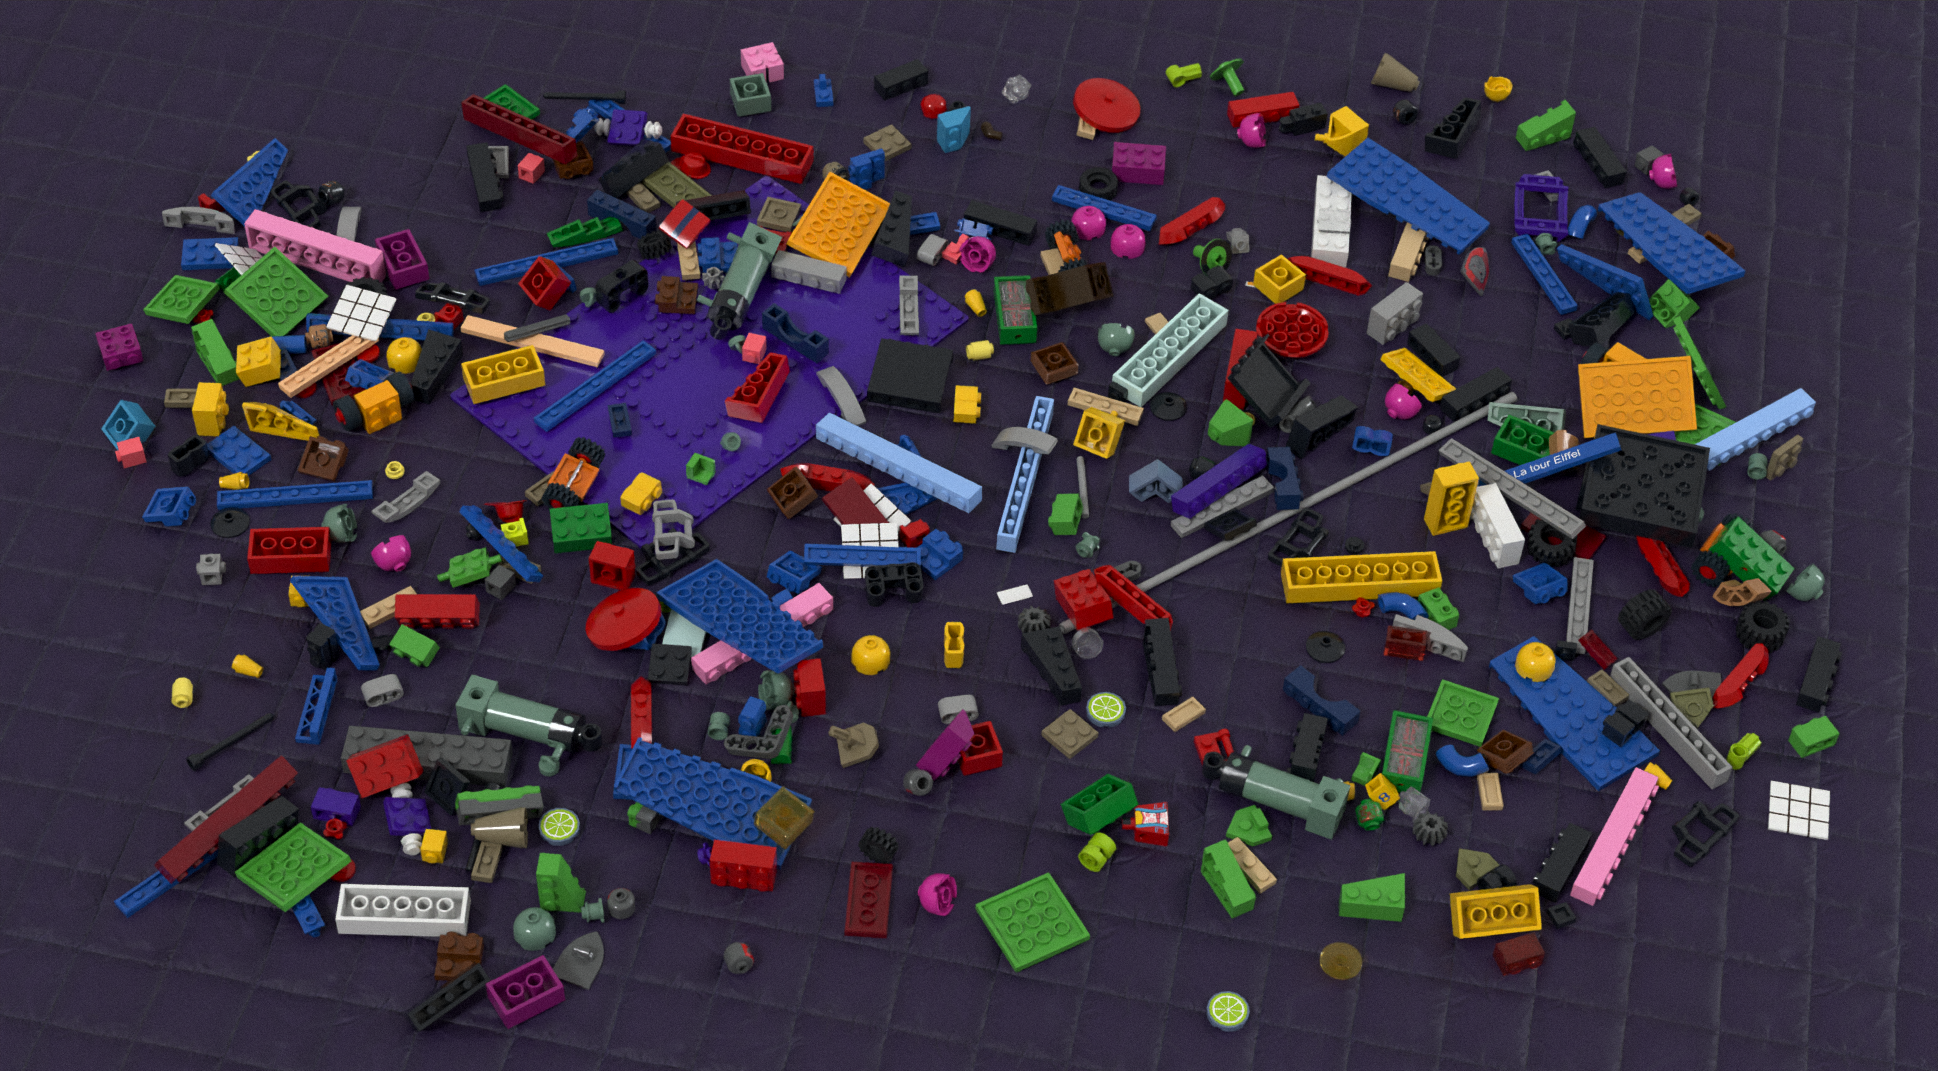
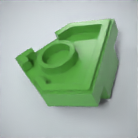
M1255 805L1237 810L1226 832V837L1231 839L1238 837L1250 846H1256L1272 840V835L1268 829L1269 823L1261 809H1257Z

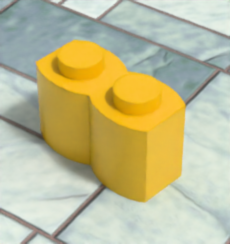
M956 385L953 422L976 423V418H980L981 407H977V404H981V393H978V387Z
M643 472L639 473L632 484L622 493L620 497L621 506L639 515L648 511L652 502L656 498L658 499L662 493L661 481Z
M947 622L944 630V663L947 668H961L964 661V627L961 622Z

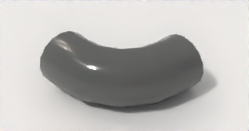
M1310 395L1297 402L1286 417L1279 422L1280 429L1283 432H1291L1292 422L1297 416L1300 417L1309 410L1317 408Z

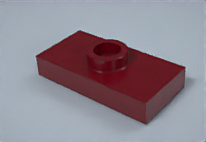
M1590 630L1578 640L1604 670L1617 660V657L1593 630Z

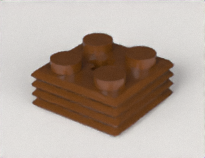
M1064 342L1031 352L1030 361L1045 384L1054 383L1055 381L1078 374L1079 365Z
M794 467L767 488L768 493L788 519L818 497L815 490L797 467Z
M1506 730L1500 731L1477 749L1488 766L1494 767L1505 774L1513 772L1514 768L1527 761V758L1534 754L1532 752V742Z

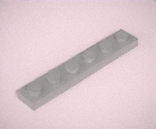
M1261 476L1225 494L1190 519L1180 516L1172 520L1171 527L1181 538H1184L1203 528L1204 522L1233 508L1239 510L1273 493L1274 487L1264 476Z
M1574 557L1566 642L1577 643L1576 653L1585 654L1586 649L1578 640L1588 631L1594 560Z

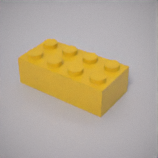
M533 345L461 363L463 379L473 404L545 386L544 369Z
M1470 461L1434 470L1424 521L1433 536L1468 528L1479 480Z
M1531 884L1450 893L1453 935L1460 939L1542 929L1538 887Z

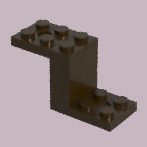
M1105 262L1084 265L1051 275L1025 280L1026 292L1031 300L1030 308L1034 315L1055 312L1088 302L1114 297Z

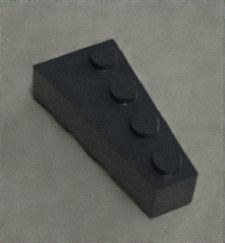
M1464 97L1452 109L1451 114L1446 115L1440 124H1436L1433 127L1431 133L1428 132L1425 135V152L1458 159L1481 117V101Z
M643 139L609 170L605 171L598 180L606 194L618 198L669 162V159L661 143Z
M895 190L871 253L872 256L905 267L909 255L912 196Z
M428 329L411 381L414 400L430 405L463 356L461 339Z
M1169 618L1146 619L1142 645L1154 706L1178 705L1179 697L1182 696L1181 684L1178 685L1179 671L1176 669V657L1173 651Z
M1060 626L1022 633V651L1028 655L1032 665L1036 666L1039 675L1048 683L1049 689L1061 706L1081 702L1082 686Z
M1304 713L1303 720H1298L1296 732H1299V736L1294 737L1293 748L1296 749L1295 752L1291 751L1289 763L1292 766L1287 768V773L1314 782L1328 718Z
M280 796L219 834L217 865L235 878V871L298 824L299 808L283 796Z

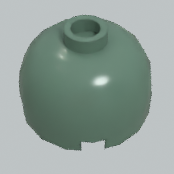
M1118 323L1104 324L1101 329H1098V342L1100 347L1108 352L1109 355L1119 356L1130 349L1134 341L1135 332L1130 326L1122 328L1121 324Z
M347 504L330 508L326 512L321 525L322 527H329L330 538L336 543L352 542L357 537V534L353 535V529L357 528L355 515L351 508H346Z
M1812 563V565L1810 564L1797 576L1795 584L1791 583L1786 592L1799 601H1809L1812 598L1816 600L1824 592L1822 590L1825 584L1824 575Z
M772 670L763 671L760 679H763V681L758 686L759 699L763 700L766 704V710H775L780 705H787L795 692L794 684H792L788 675L783 672L778 674Z
M527 908L514 921V939L526 950H542L550 941L551 943L554 941L556 935L554 919L549 912L542 908Z

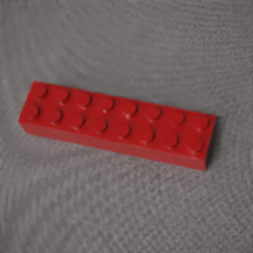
M684 113L671 134V151L681 154L698 152L708 161L799 184L803 183L814 162V146Z

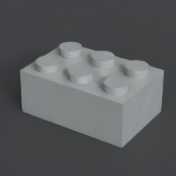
M1408 282L1404 283L1371 308L1367 334L1382 345L1392 341L1398 333L1405 331L1407 326L1419 319L1423 293Z

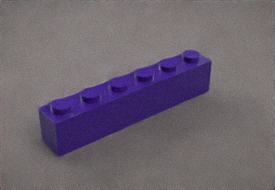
M1247 444L1171 496L1173 512L1189 519L1265 468L1267 466L1265 450Z

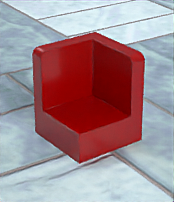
M204 193L198 196L200 207L219 212L225 210L214 198L210 199Z

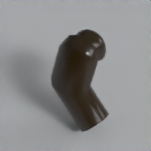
M983 122L981 124V130L986 138L1001 141L1003 132L994 131L990 122Z

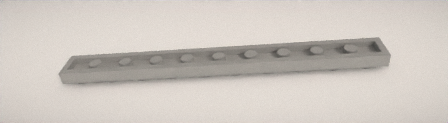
M1451 438L1439 449L1440 455L1454 464L1470 461L1479 480L1487 485L1496 483L1501 494L1573 539L1586 527L1584 521Z

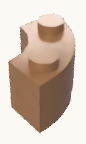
M1557 430L1549 437L1550 455L1579 445L1577 437L1567 433L1566 430Z
M1759 578L1747 580L1744 583L1730 580L1722 582L1712 597L1724 605L1742 606L1763 600L1771 593V590Z

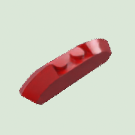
M1212 197L1160 228L1159 245H1171L1185 240L1198 230L1215 222L1223 214L1225 203L1218 197Z
M1295 256L1288 258L1292 264L1306 274L1305 279L1358 296L1365 294L1372 287L1367 279L1351 269L1313 257Z
M797 463L780 469L783 477L794 467H797L812 488L818 490L832 491L851 477H853L863 491L870 484L875 485L865 475L852 470L809 463Z
M1636 536L1639 550L1642 555L1645 554V559L1653 566V571L1659 577L1661 586L1672 595L1683 597L1689 591L1690 583L1665 543L1659 540Z
M1104 565L1094 569L1095 577L1105 592L1143 624H1145L1146 619L1169 618L1171 631L1173 623L1171 614L1111 565Z
M1763 643L1755 644L1716 689L1712 697L1713 708H1724L1739 702L1743 698L1742 693L1748 686L1747 682H1753L1757 675L1765 672L1769 662L1768 649Z
M642 676L631 684V748L634 747L639 737L642 738V741L652 744L651 683Z

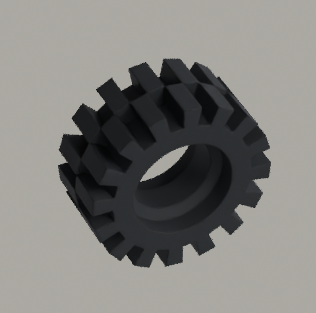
M660 230L657 232L653 231L651 234L647 233L646 236H642L637 242L642 258L648 260L655 257L659 258L660 255H665V252L668 253L672 248L668 235Z
M870 827L859 841V850L864 852L863 855L865 857L869 856V860L872 861L874 859L875 863L880 861L881 864H889L899 849L896 838L891 837L892 834L885 833L886 830L884 829L880 831L878 827L875 829Z

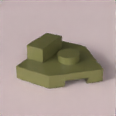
M1709 687L1669 694L1670 701L1696 729H1698L1714 706Z
M1459 848L1456 877L1468 890H1471L1477 886V879L1491 872L1499 864L1489 853Z

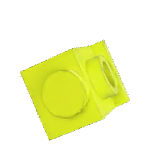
M519 518L520 521L501 524V531H503L504 536L516 545L515 547L528 544L527 530L523 518Z

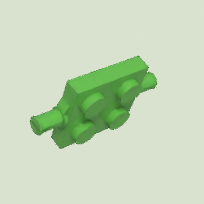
M486 547L476 549L470 553L458 555L450 559L448 572L438 574L437 577L439 582L450 579V583L454 588L490 576L491 566L503 562L502 557L499 554L489 558V552Z

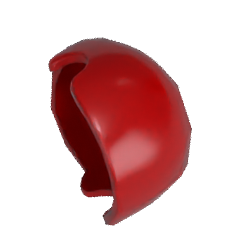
M938 94L925 96L921 101L923 115L927 118L935 119L938 118V114L947 112L945 99Z

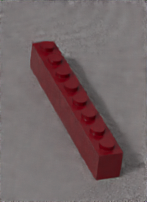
M474 94L461 102L464 120L564 164L577 157L576 141L573 137Z
M281 755L160 858L154 866L170 884L175 880L178 882L182 881L189 874L187 870L190 867L197 868L204 861L202 858L207 853L212 855L218 849L219 834L263 808L268 800L272 802L281 795L279 791L283 787L287 790L296 782L294 778L298 772Z

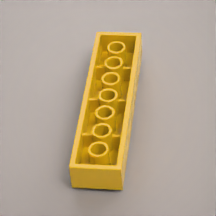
M1436 551L1283 559L1281 568L1286 603L1357 600L1359 597L1377 599L1379 594L1391 592L1419 597L1420 594L1438 587L1441 589L1442 585Z

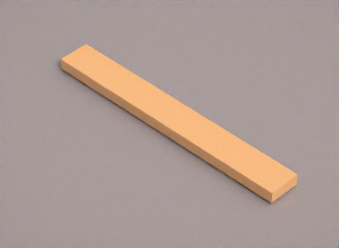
M469 315L461 326V332L521 348L533 345L536 352L594 367L599 366L605 355L604 350L539 333L507 342L504 339V332L516 329V327Z

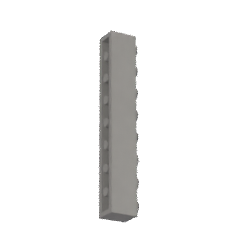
M1627 657L1614 664L1610 677L1629 694L1631 701L1649 713L1647 720L1712 790L1727 782L1732 766L1634 661Z

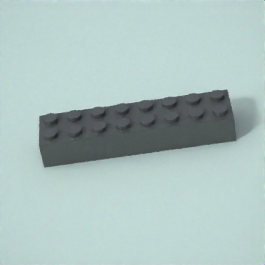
M349 726L341 756L344 773H351L346 760L352 754L408 734L424 771L416 779L429 780L436 760L443 758L470 781L469 784L486 785L487 783H495L500 787H506L513 755L511 740Z

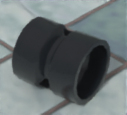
M1504 864L1497 866L1491 872L1477 879L1479 890L1517 885L1514 873Z

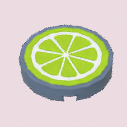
M1100 692L1091 696L1087 702V718L1098 727H1115L1125 718V702L1114 693Z
M555 808L543 814L539 820V833L541 838L549 842V844L563 846L571 843L580 833V821L573 811L566 808Z
M1230 991L1219 992L1213 995L1208 1002L1206 1010L1207 1019L1215 1028L1217 1026L1226 1032L1241 1029L1247 1022L1250 1012L1246 1000L1239 994Z

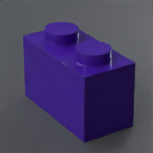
M319 787L311 805L313 819L329 821L336 818L345 822L347 826L352 827L361 808L359 795Z

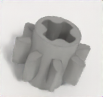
M711 267L707 269V273L702 274L704 286H708L710 289L720 288L725 278L723 270L720 271L716 267Z

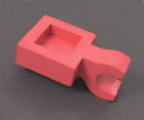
M962 234L956 244L951 242L942 252V258L957 265L962 257L961 252L959 253L962 243L969 239V236Z

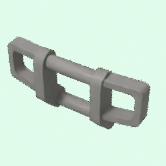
M673 499L655 501L653 503L654 513L652 514V520L655 524L653 543L655 545L656 558L658 560L677 558L679 556V546L686 549L695 546V541L692 537L693 516L677 509L676 502ZM660 508H673V510L658 511ZM678 522L684 525V533H663L662 523ZM675 545L673 550L659 551V546Z

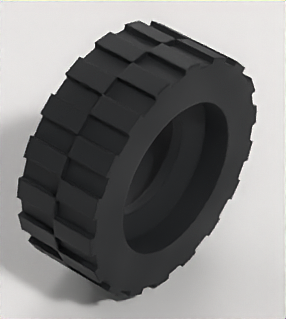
M1093 167L1082 173L1079 182L1080 192L1110 201L1115 198L1118 187L1116 174L1102 167ZM1102 182L1107 187L1096 189L1091 187L1090 183Z

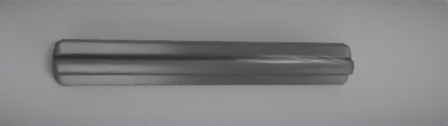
M565 314L504 332V339L507 342L563 327L570 324V317Z

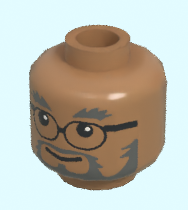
M326 324L310 326L309 332L305 333L307 344L311 343L314 349L330 346L331 342H333L332 330L327 329Z

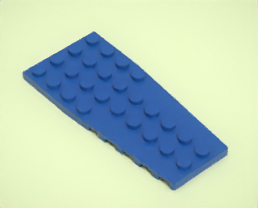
M1370 138L1365 139L1327 173L1329 179L1387 215L1389 212L1396 215V220L1401 223L1405 220L1412 224V229L1416 231L1421 229L1426 232V237L1433 239V237L1442 241V246L1446 248L1448 246L1453 247L1457 250L1458 255L1481 236L1490 224L1415 167Z
M1641 192L1614 199L1598 206V212L1603 211L1605 219L1607 221L1612 220L1615 223L1614 227L1617 230L1621 229L1624 232V237L1627 240L1631 239L1636 249L1641 248L1643 250L1642 255L1686 294L1729 282L1745 275V270L1705 239L1704 236L1698 234Z
M718 559L656 592L658 600L692 624L778 674L823 648L822 639L818 641L814 637V633L811 630L806 631L799 620L794 621L788 611L783 612L780 609V605L775 601L771 602L769 596L755 584Z
M1535 636L1490 661V669H1495L1499 674L1498 678L1500 681H1505L1510 687V693L1520 699L1521 706L1525 710L1528 709L1533 715L1532 719L1537 725L1540 724L1544 728V734L1549 740L1561 746V753L1598 792L1634 771L1636 767L1639 768L1659 756L1660 750L1640 730L1635 735L1632 734V738L1622 747H1619L1602 734L1603 721L1608 715L1612 716L1617 707L1611 704L1556 654H1554L1556 658L1555 669L1549 679L1533 682L1531 678L1526 677L1525 679L1521 677L1515 668L1517 654L1528 643H1542Z
M640 737L637 739L614 784V791L712 841L715 839L776 847L777 869H781L812 803L811 798L758 776L734 768L729 770L720 767L721 764L713 761L708 763L700 760L701 757L695 755L690 757L681 754L680 750L674 749L672 751L661 747L662 744L656 742L653 745L642 741Z

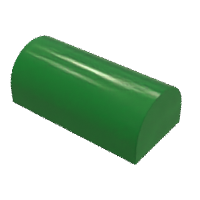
M791 725L779 755L771 759V764H792ZM775 729L772 735L779 734L781 729Z

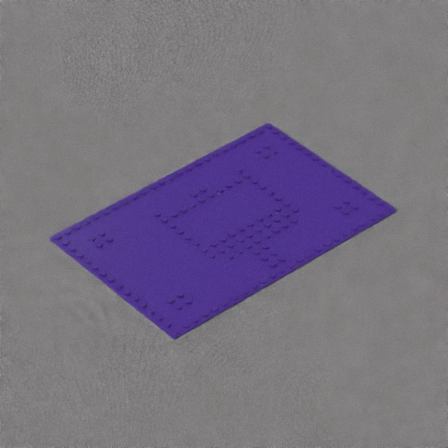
M764 176L744 190L750 197L751 214L711 220L695 241L697 257L702 256V254H698V243H701V238H719V243L733 242L727 239L729 232L742 238L749 222L757 225V219L767 197L801 204V211L797 220L805 213L809 204L771 177ZM764 227V229H769V230H774V231H780V230H775V229H771V228H766V227ZM672 240V248L668 253L665 252V255H660L659 258L645 259L639 263L648 271L649 286L643 295L638 296L631 289L625 290L620 295L619 308L613 313H609L597 301L589 308L582 302L566 314L570 317L569 325L539 333L604 350L605 355L598 367L536 352L544 369L545 386L473 404L466 384L451 393L450 397L455 403L547 475L555 471L565 453L569 454L568 451L576 438L580 437L582 439V437H585L586 440L589 438L591 442L595 441L597 446L600 445L601 449H604L606 455L599 466V473L582 503L585 505L608 503L610 525L641 548L642 545L653 542L655 524L652 520V514L654 513L653 503L655 501L675 500L677 509L693 516L692 529H694L816 437V424L828 413L841 418L840 408L828 388H824L816 372L834 366L849 384L858 403H861L867 398V389L881 338L935 347L967 323L969 317L918 281L919 335H901L899 276L910 275L895 264L872 256L873 249L868 246L851 277H847L840 294L773 278L770 264L749 306V311L742 326L737 330H729L725 339L717 340L710 335V327L713 322L708 316L709 306L697 301L695 314L659 312L658 305H655V295L659 294L657 292V281H661L662 276L680 277V282L698 283L697 298L699 295L713 300L716 292L719 291V288L710 289L708 286H704L702 277L703 267H699L700 279L682 280L677 242ZM788 246L787 252L809 257L804 253ZM772 304H777L788 312L792 322L801 331L810 334L816 330L829 338V354L816 364L763 329L762 312ZM748 333L766 336L767 349L763 359L770 352L786 355L788 358L790 372L762 423L730 417L727 414L725 400L728 396L731 397L735 393L734 390L738 386H742L746 382L745 378L749 374H753L759 365L743 361L742 354L738 350L733 351L728 345L729 340L738 335H744L745 338H747ZM644 340L656 349V355L548 432L534 423V417ZM626 403L632 435L613 438L607 405ZM728 432L738 434L741 439L740 447L735 451L725 450L720 445L724 434ZM694 453L715 460L716 473L707 485L691 480L686 476V465ZM643 472L661 481L662 493L658 499L656 498L652 502L648 511L639 515L622 507L620 497L625 489L632 484L636 476ZM660 508L658 511L673 510V508ZM678 522L662 523L663 533H668V530L672 528L677 532L684 533V525ZM671 545L660 546L659 551H665Z

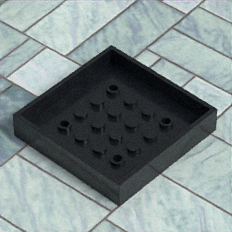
M1597 424L1593 440L1616 432L1621 451L1589 461L1579 519L1589 526L1693 547L1698 529L1710 448Z

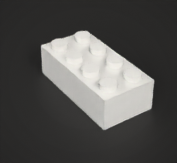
M1493 483L1477 487L1470 519H1473L1476 531L1480 533L1483 545L1487 547L1490 553L1491 561L1496 564L1497 568L1519 564L1525 539L1497 484Z

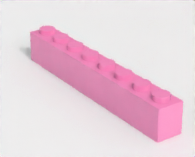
M818 583L780 605V609L783 612L788 611L794 621L799 620L802 626L805 627L833 610V597ZM719 641L691 658L692 670L707 685L752 658L725 642Z
M1637 767L1635 768L1581 869L1570 896L1594 906L1597 899H1602L1605 892L1603 887L1605 884L1609 885L1613 877L1612 869L1617 870L1621 861L1619 858L1620 854L1625 855L1629 846L1627 841H1632L1636 833L1634 827L1636 825L1640 826L1644 817L1642 812L1648 811L1652 802L1649 799L1651 796L1655 797L1659 786L1656 785L1657 776Z

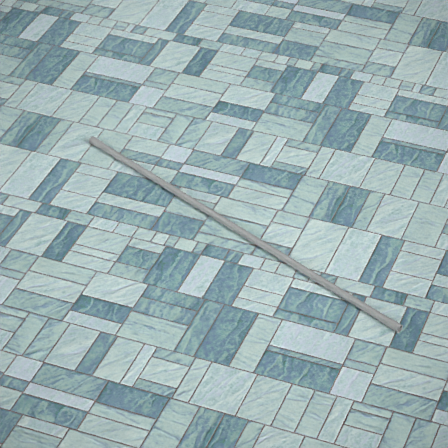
M1510 392L1494 402L1513 404L1517 401V396L1514 392ZM1489 405L1305 498L1303 502H1300L1299 509L1282 510L1257 523V526L1251 528L1250 531L1241 533L1232 540H1224L1136 586L1143 592H1146L1301 512L1305 507L1309 508L1488 415ZM1111 598L1112 608L1120 605ZM1070 619L1059 624L1063 634L1076 629Z

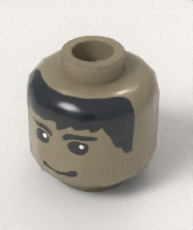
M838 162L828 163L823 168L824 180L828 173L832 172L848 181V170Z

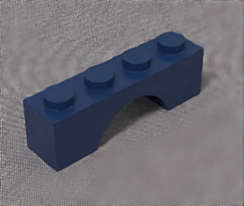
M596 190L587 199L588 215L593 218L598 217L600 221L607 217L617 218L628 227L632 236L639 239L642 236H646L647 233L657 232L656 216L599 190Z
M772 304L762 312L763 329L816 364L829 354V338L816 330L810 334L801 331L792 322L788 312L777 304Z
M1267 447L1266 461L1268 473L1278 476L1283 480L1275 483L1274 500L1276 509H1299L1300 502H1303V490H1300V478H1297L1298 469L1297 466H1294L1295 455L1291 454L1290 447Z
M1300 665L1285 677L1283 691L1314 715L1328 718L1327 725L1333 731L1344 736L1358 724L1361 711L1346 699L1333 702L1321 698L1314 690L1315 676Z

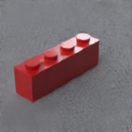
M1294 92L1228 101L1227 115L1232 127L1235 128L1240 127L1245 117L1255 113H1260L1264 123L1280 121L1282 117L1289 116L1290 110L1299 108L1300 105Z

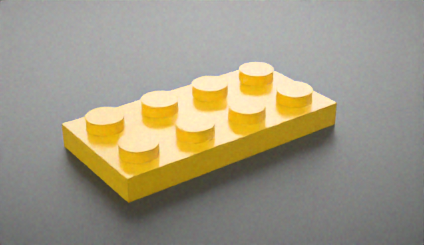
M1406 348L1385 353L1380 359L1389 369L1394 370L1401 379L1410 383L1415 390L1421 392L1429 401L1441 400L1443 396L1456 389Z

